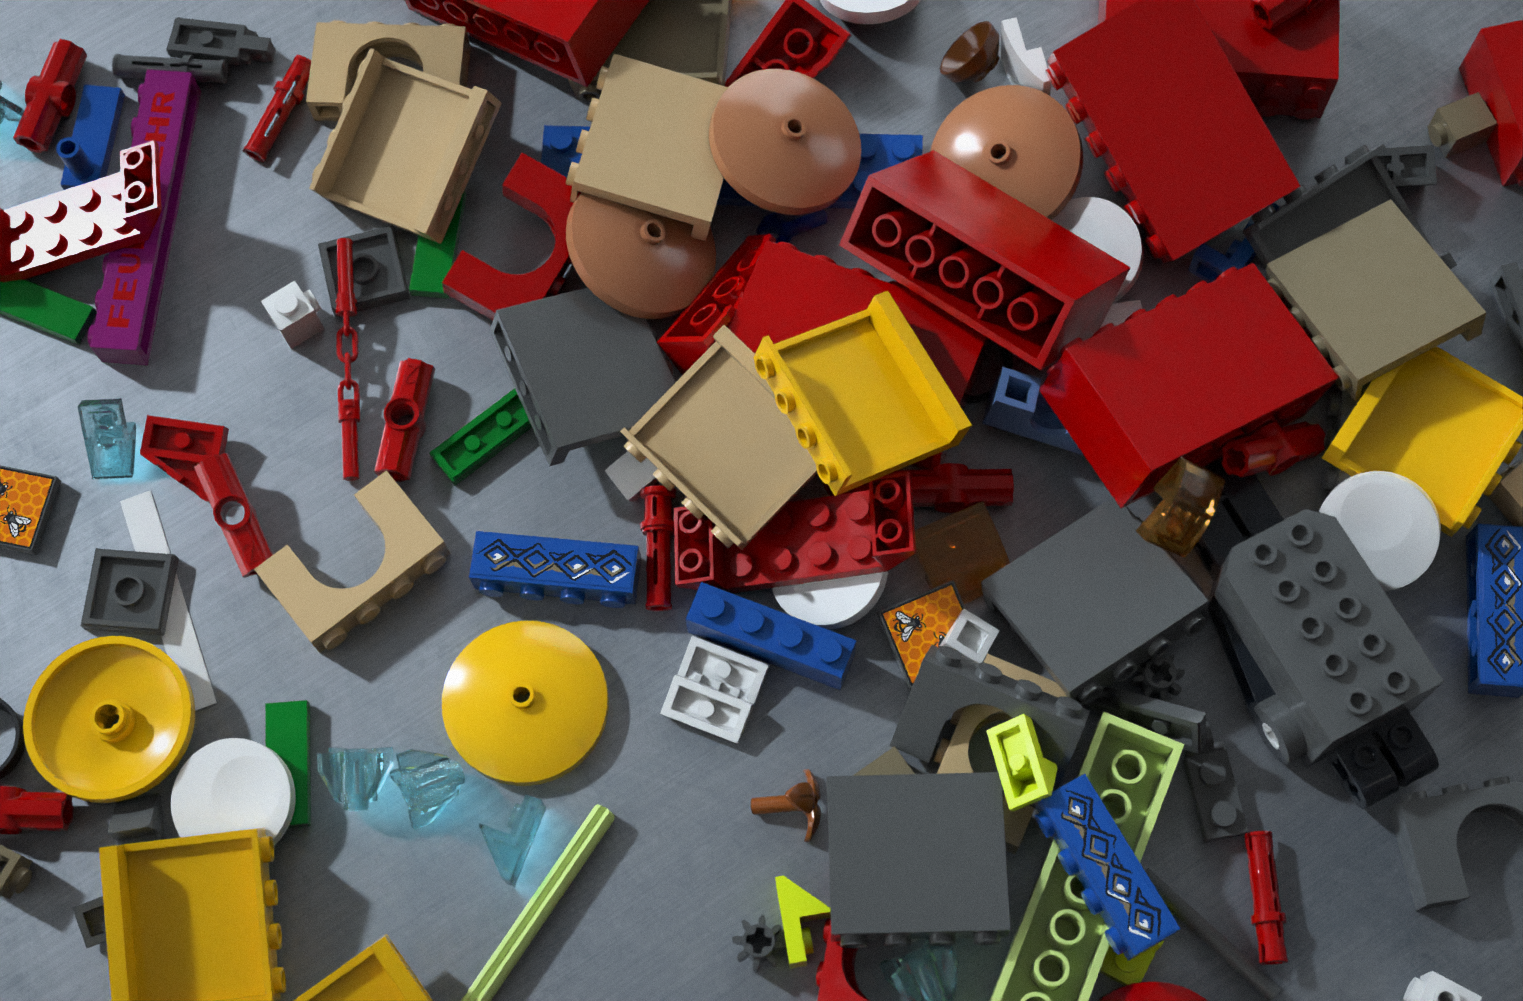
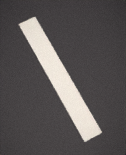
M151 490L120 501L135 551L170 554ZM176 573L165 635L161 637L167 655L181 668L191 686L195 711L217 702Z

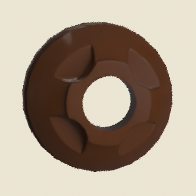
M989 21L979 22L966 30L946 52L940 64V72L951 82L973 81L976 83L983 80L999 62V32Z

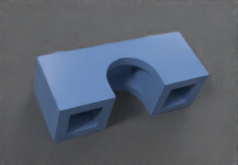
M1003 367L990 389L982 423L1083 455L1050 405L1039 393L1042 379Z

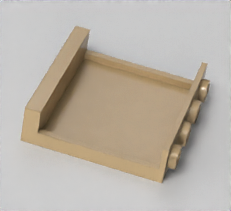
M370 48L366 58L359 65L358 77L351 93L347 95L343 102L342 113L338 123L329 134L327 148L320 164L313 171L312 183L309 189L326 200L441 244L502 103L488 90L477 86L469 89L386 59L376 50Z
M614 53L609 68L602 66L596 89L602 90L600 98L592 97L586 117V120L592 122L590 130L582 129L576 152L582 154L580 162H572L568 172L566 185L572 186L570 202H575L579 191L692 224L694 226L691 237L706 241L724 179L711 153L709 125L712 113L728 87Z
M723 325L713 335L716 342L629 431L624 427L620 432L629 440L624 447L640 463L648 458L658 468L652 475L669 491L676 486L687 496L681 503L696 518L700 520L705 514L716 525L711 532L728 549L735 543L743 550L817 474L816 463L808 450L803 448L798 442L795 428L788 416L779 410L775 401V395L769 384L758 375L753 359L755 353L731 330Z

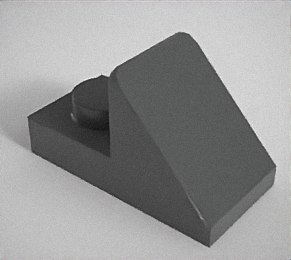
M158 793L116 802L108 828V835L116 839L118 845L165 839L161 795Z

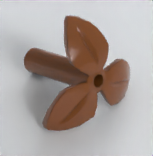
M807 768L803 770L807 782L796 784L785 795L752 798L751 811L753 815L792 811L805 813L808 819V828L804 841L810 842L820 823L821 808L818 805V800L821 797L817 780Z

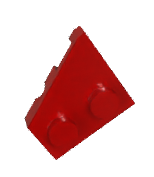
M147 415L140 455L193 491L201 499L210 503L194 466L213 455L225 453L229 429L220 425Z

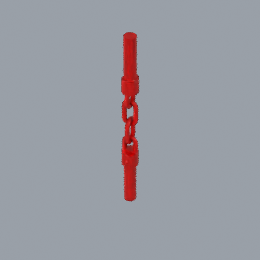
M339 238L337 239L338 294L335 300L337 304L335 313L336 316L343 317L344 327L340 328L336 335L337 358L345 363V379L339 383L337 389L338 422L341 423L343 480L354 481L359 479L357 423L360 422V389L358 383L351 379V363L356 361L359 352L358 334L354 328L350 327V317L357 315V307L355 305L357 300L354 293L352 239ZM343 333L346 338L350 337V333L352 334V356L349 352H346L343 356ZM344 386L346 390H351L353 386L354 399H344Z

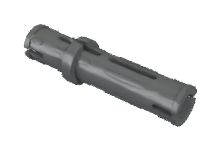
M115 54L112 60V72L117 79H145L147 69L191 72L196 82L227 84L229 79V65L226 60L196 59L193 55H184L182 58L121 54Z

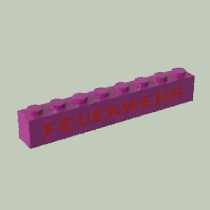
M147 69L144 84H140L138 88L139 110L137 117H134L131 122V135L133 138L131 147L153 140L159 144L162 212L149 240L109 252L103 258L102 270L104 280L102 289H98L95 296L97 314L95 324H92L88 330V345L101 362L148 366L202 92L191 72Z

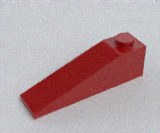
M785 0L725 81V87H729L744 75L764 69L791 70L814 78L831 65L852 35L805 0Z

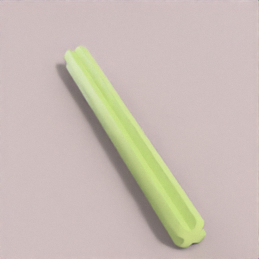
M599 804L594 806L461 1001H491L613 823L615 816L609 809Z

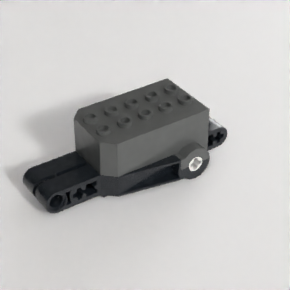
M1221 458L1202 468L1201 473L1196 471L1163 489V497L1170 513L1213 579L1209 596V614L1248 712L1253 718L1265 745L1278 761L1288 764L1301 757L1308 768L1326 758L1353 802L1361 809H1366L1397 792L1399 786L1406 787L1438 769L1439 762L1436 753L1410 714V711L1420 705L1444 681L1336 517L1304 509L1284 520L1255 474L1242 478L1235 474L1228 475L1221 464L1223 460Z

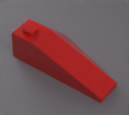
M772 234L748 236L657 341L658 345L682 375L716 342L713 335L723 325L727 328L729 327L766 240L774 243L776 241Z

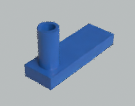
M84 85L72 137L63 138L56 146L58 155L65 163L60 183L64 190L107 176L125 98L121 88Z

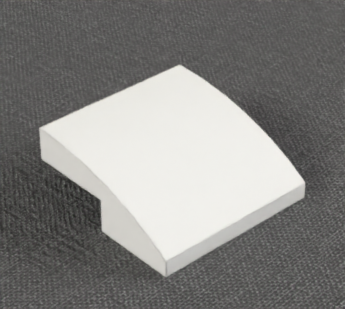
M1017 17L1001 21V61L1011 84L1031 87L1050 96L1051 81L1045 71L1048 68L1042 47L1026 50Z
M691 636L678 674L674 675L660 714L738 744L751 716L770 664L700 637Z

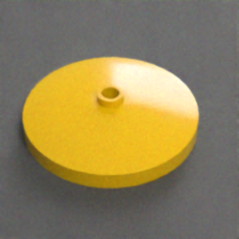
M516 621L502 624L475 638L463 649L451 666L442 694V716L445 729L460 756L469 766L483 776L500 783L515 786H532L551 782L578 767L591 754L599 742L605 729L609 711V694L606 679L593 652L573 633L554 624L541 621ZM528 692L530 693L529 699L526 702H517L516 698L520 694L526 695Z
M105 636L90 639L59 655L47 666L34 684L26 703L23 718V734L26 749L32 763L42 777L65 794L94 803H112L128 800L149 791L162 782L183 758L194 730V696L181 668L156 646L146 641L126 636ZM116 719H119L118 722H117V724H114V725L112 726V723H113Z

